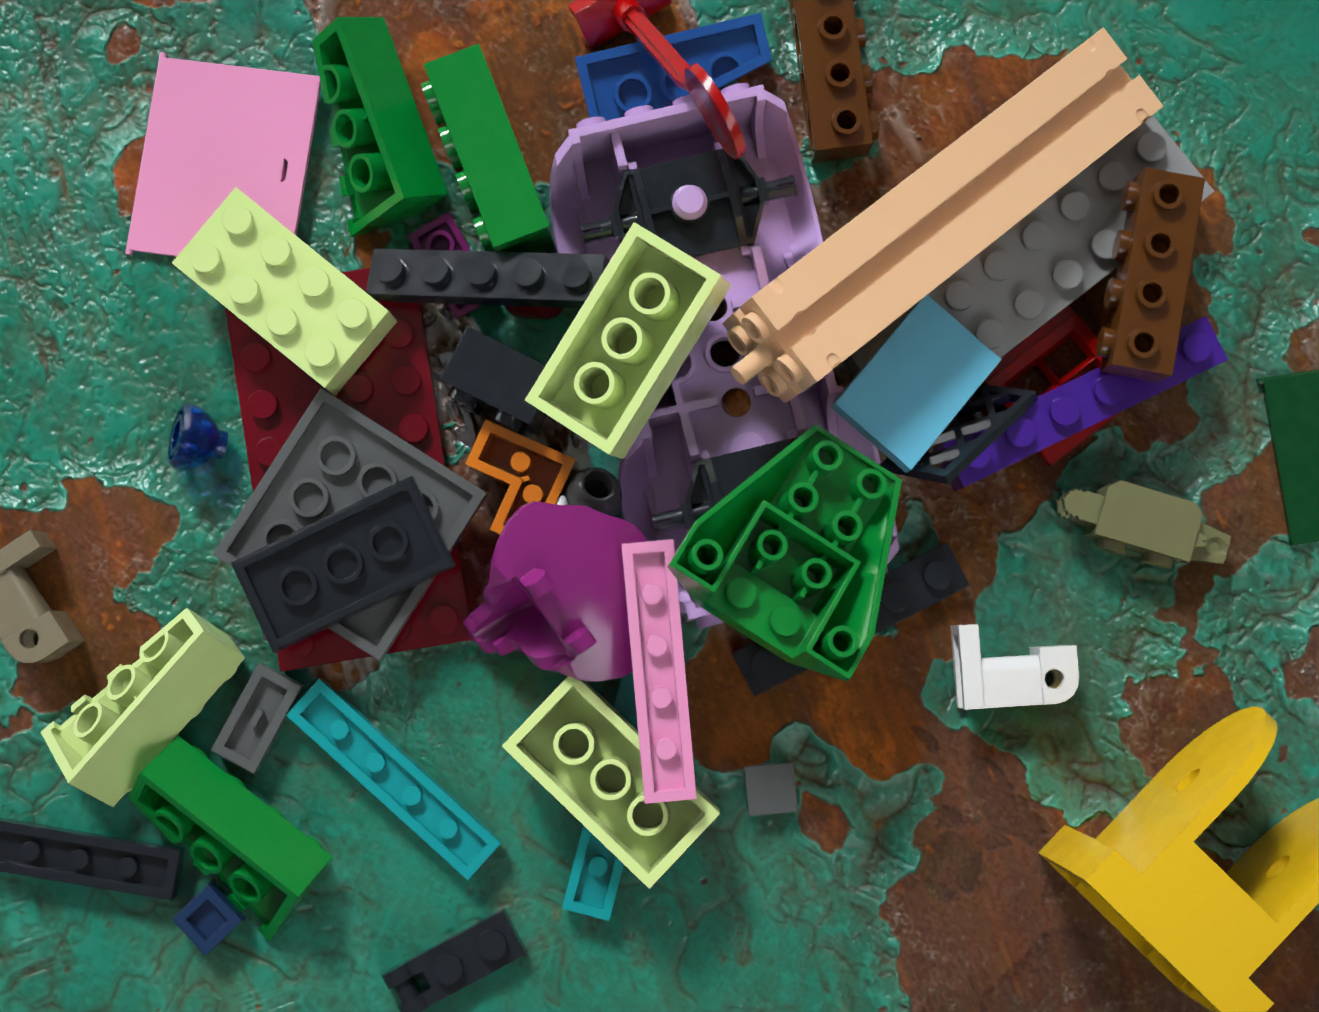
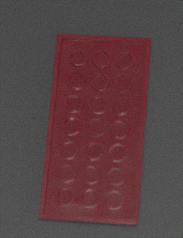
M370 268L341 272L366 292ZM377 301L393 315L397 323L336 396L225 307L253 492L320 388L447 467L421 303ZM459 541L451 552L457 566L435 577L387 654L472 640L469 638L467 629L463 625L465 619L470 615ZM329 628L277 653L280 672L373 657Z

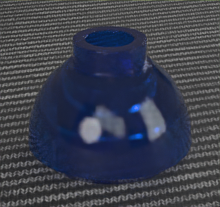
M186 403L178 410L172 426L168 444L169 464L173 469L190 470L203 466L212 458L222 459L228 444V432L219 430L214 418L207 411L197 405Z

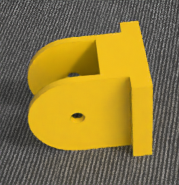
M1258 706L1239 710L1220 720L1196 737L1156 774L1096 839L1064 825L1038 852L1178 990L1210 1012H1267L1274 1003L1249 977L1319 903V798L1300 807L1273 826L1226 873L1194 843L1202 832L1248 784L1265 761L1274 744L1278 730L1277 723L1263 708Z

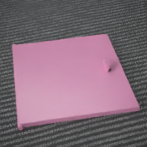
M160 52L125 254L133 256V251L177 257L235 187L297 236L321 91L320 77L167 58L166 53Z

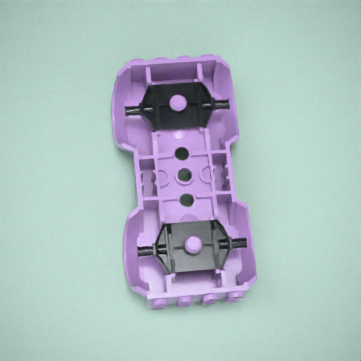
M737 83L721 90V94L729 105L746 144V154L739 159H733L725 152L705 123L692 96L686 95L674 100L672 106L655 110L650 105L638 106L626 111L625 117L605 121L604 117H591L578 122L576 128L568 130L569 137L566 138L556 152L550 174V215L557 253L605 254L610 261L635 222L719 273L732 285L723 298L727 305L725 315L717 321H709L624 459L620 458L618 482L622 491L620 506L622 519L637 527L648 541L673 539L675 553L697 519L814 424L822 427L877 464L881 463L877 447L830 407L845 389V387L837 386L833 370L817 383L784 404L779 396L771 395L764 388L758 374L742 385L736 381L730 369L735 364L728 367L719 366L712 360L710 355V349L715 343L729 341L727 329L722 323L753 295L823 242L809 180L786 104L782 99L765 91L763 85L750 87L748 83ZM739 354V359L736 363L742 360L745 356ZM730 389H741L750 397V410L741 417H732L722 408V397ZM896 521L894 522L887 564L900 549ZM677 580L680 613L683 614L685 622L696 620L697 629L725 623L701 608Z

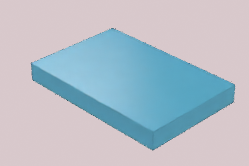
M926 295L916 303L830 407L907 473L913 469L1001 359L930 296Z

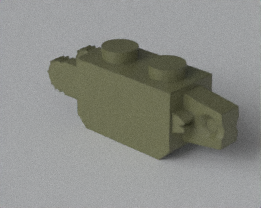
M1122 480L1110 483L1096 490V493L1082 492V489L1069 490L1066 493H1061L1057 501H1054L1055 513H1058L1059 517H1063V520L1069 519V522L1086 526L1083 536L1097 540L1095 548L1108 553L1125 555L1126 549L1144 554L1143 563L1171 570L1173 563L1180 564L1190 561L1216 565L1224 564L1231 536L1202 523L1203 514L1197 503Z

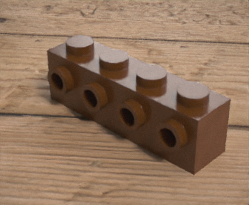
M788 0L811 163L868 156L873 140L879 139V124L876 111H868L866 94L872 93V75L869 64L862 65L860 48L865 47L866 35L863 18L855 19L853 2L858 0Z
M1145 167L1132 182H1126L1120 202V210L1127 212L1124 230H1118L1112 249V258L1118 260L1115 279L1111 278L1109 280L1104 296V307L1110 309L1108 325L1101 328L1096 343V356L1102 357L1100 372L1160 382L1173 375L1205 178Z

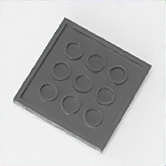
M320 388L213 555L232 567L231 562L409 476H414L451 553L485 501L488 493ZM435 577L331 626L329 629L381 661L386 656Z

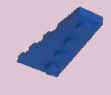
M761 13L663 36L689 66L695 63L699 64L711 77L719 90L769 64L772 60ZM640 42L575 57L589 118L604 117L605 121L625 117L626 111L638 106L650 105L655 110L672 106L674 100L690 95L686 90L675 84Z

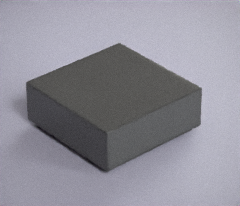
M792 761L744 766L749 816L798 812Z

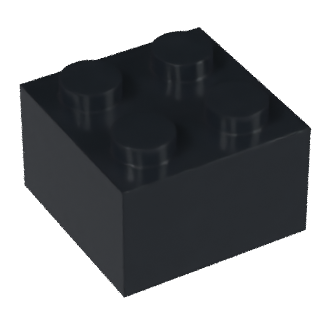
M467 326L440 378L449 389L447 396L454 400L453 403L478 416L483 408L493 414L491 419L496 421V424L522 436L525 430L537 435L547 414L525 401V398L546 365Z

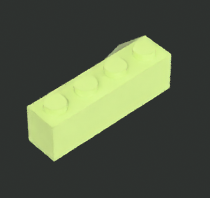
M188 608L183 610L140 647V658L135 663L124 666L120 664L107 675L108 685L95 697L91 698L85 694L71 706V712L74 714L62 725L53 721L41 731L67 782L111 807H114L127 792L132 790L139 773L172 742L192 718L202 711L205 703L225 681L234 675L237 667L245 659L229 635Z

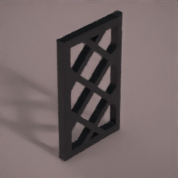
M981 384L972 396L982 397V399L965 404L952 419L953 427L944 429L931 446L955 438L957 445L929 453L928 449L913 469L907 473L888 457L879 465L893 474L949 485L1038 400L1036 391ZM1015 402L1007 410L996 413L994 407ZM984 410L988 411V416L960 424L959 418ZM986 429L977 439L965 442V435ZM954 459L945 469L932 467V465Z

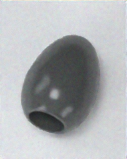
M588 467L575 473L567 482L563 495L567 498L568 505L587 506L613 517L619 512L622 501V491L617 478L608 470L600 467Z

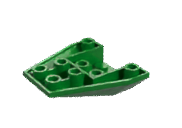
M814 424L697 519L667 567L701 608L788 663L848 681L875 634L902 479L822 427Z

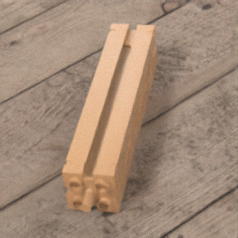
M1103 27L1083 44L1066 55L788 268L770 284L758 291L722 323L727 329V338L732 347L739 354L745 356L730 369L736 381L743 385L758 374L764 388L771 395L779 396L785 404L821 380L837 365L846 360L1140 126L1145 120L1164 107L1140 75L1132 80L1120 65L1127 60V57Z

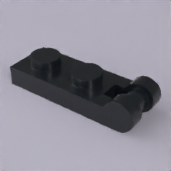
M504 907L391 968L381 976L388 989L394 988L401 1002L397 1006L400 1012H422L431 1005L524 956L527 950ZM423 971L430 987L418 993L411 977Z

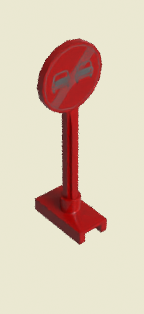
M575 0L568 5L571 14L576 18L583 33L581 37L591 51L624 31L631 32L675 84L692 96L705 123L725 152L733 159H739L746 154L743 134L729 105L714 81L699 64L695 63L689 66L647 19L649 16L672 3L671 0Z

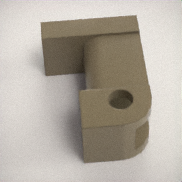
M34 530L27 531L0 549V640L7 652L15 660L22 663L52 662L85 642L66 611H52L25 570L57 549L46 532Z

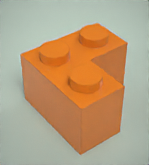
M486 419L465 463L471 470L509 486L490 528L491 531L499 535L507 520L520 506L532 501L556 504L559 497L563 495L567 482L575 474L578 467L576 459Z

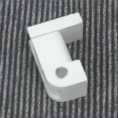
M978 624L950 626L957 708L969 710L1058 704L1071 698L1078 688L1077 645L1029 647L1030 655L981 658ZM1050 670L1053 675V681L1047 686L1045 675Z

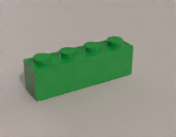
M337 17L312 41L324 103L332 104L334 110L332 129H329L333 148L341 147L346 175L339 177L342 197L350 196L354 214L353 219L347 220L350 237H357L419 215L448 195L384 17Z
M177 736L139 773L128 797L172 843H180L183 840L190 847V854L194 860L193 864L205 876L210 873L216 874L232 890L227 899L240 912L248 907L263 922L257 930L269 942L318 881L333 857L323 849L316 839L303 834L289 823L278 809L266 805L247 790L242 781L228 775L211 762L200 748L190 745L180 736Z

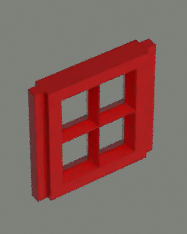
M1068 306L1003 356L983 381V384L1008 387L1037 365L1052 384L1050 388L1041 394L1043 395L1078 378L1093 365L1096 369L1101 366L1102 357L1096 356L1097 338L1080 316ZM1072 337L1088 358L1059 379L1045 362L1044 358ZM1009 402L1000 405V407L1004 411L1011 407L1015 402ZM1117 414L1036 453L1050 467Z

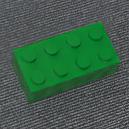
M475 44L423 64L429 81L421 83V87L437 126L446 123V126L438 128V132L454 170L460 167L464 169V171L456 173L455 176L470 213L480 211L481 216L472 220L484 250L490 252L543 253L555 248L549 223L480 44Z

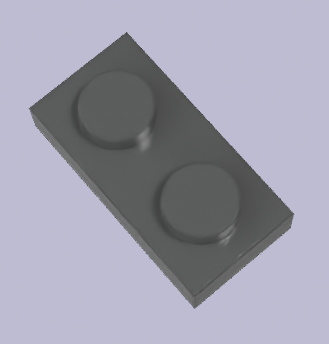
M258 663L211 751L252 773L258 772L288 718L286 715L294 707L305 685L264 663Z

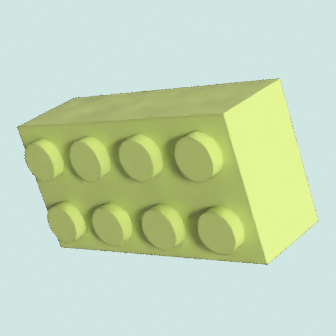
M237 187L233 189L172 262L173 265L335 396L397 323V320L386 308Z
M634 222L525 398V401L607 454L624 459L732 285L719 273Z
M568 676L502 745L518 763L649 889L720 814L719 808L697 787V799L645 804L638 730L588 682L583 680H577Z

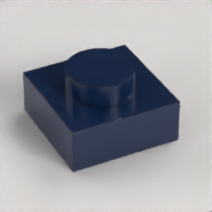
M212 882L172 920L202 953L207 955L246 917Z

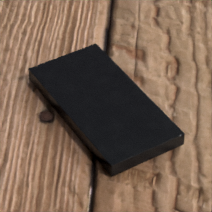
M409 476L231 562L273 653H278L457 566L414 476Z

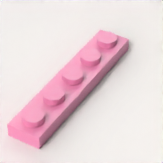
M674 540L623 543L621 548L644 802L649 804L697 799L677 578L667 567L675 554Z

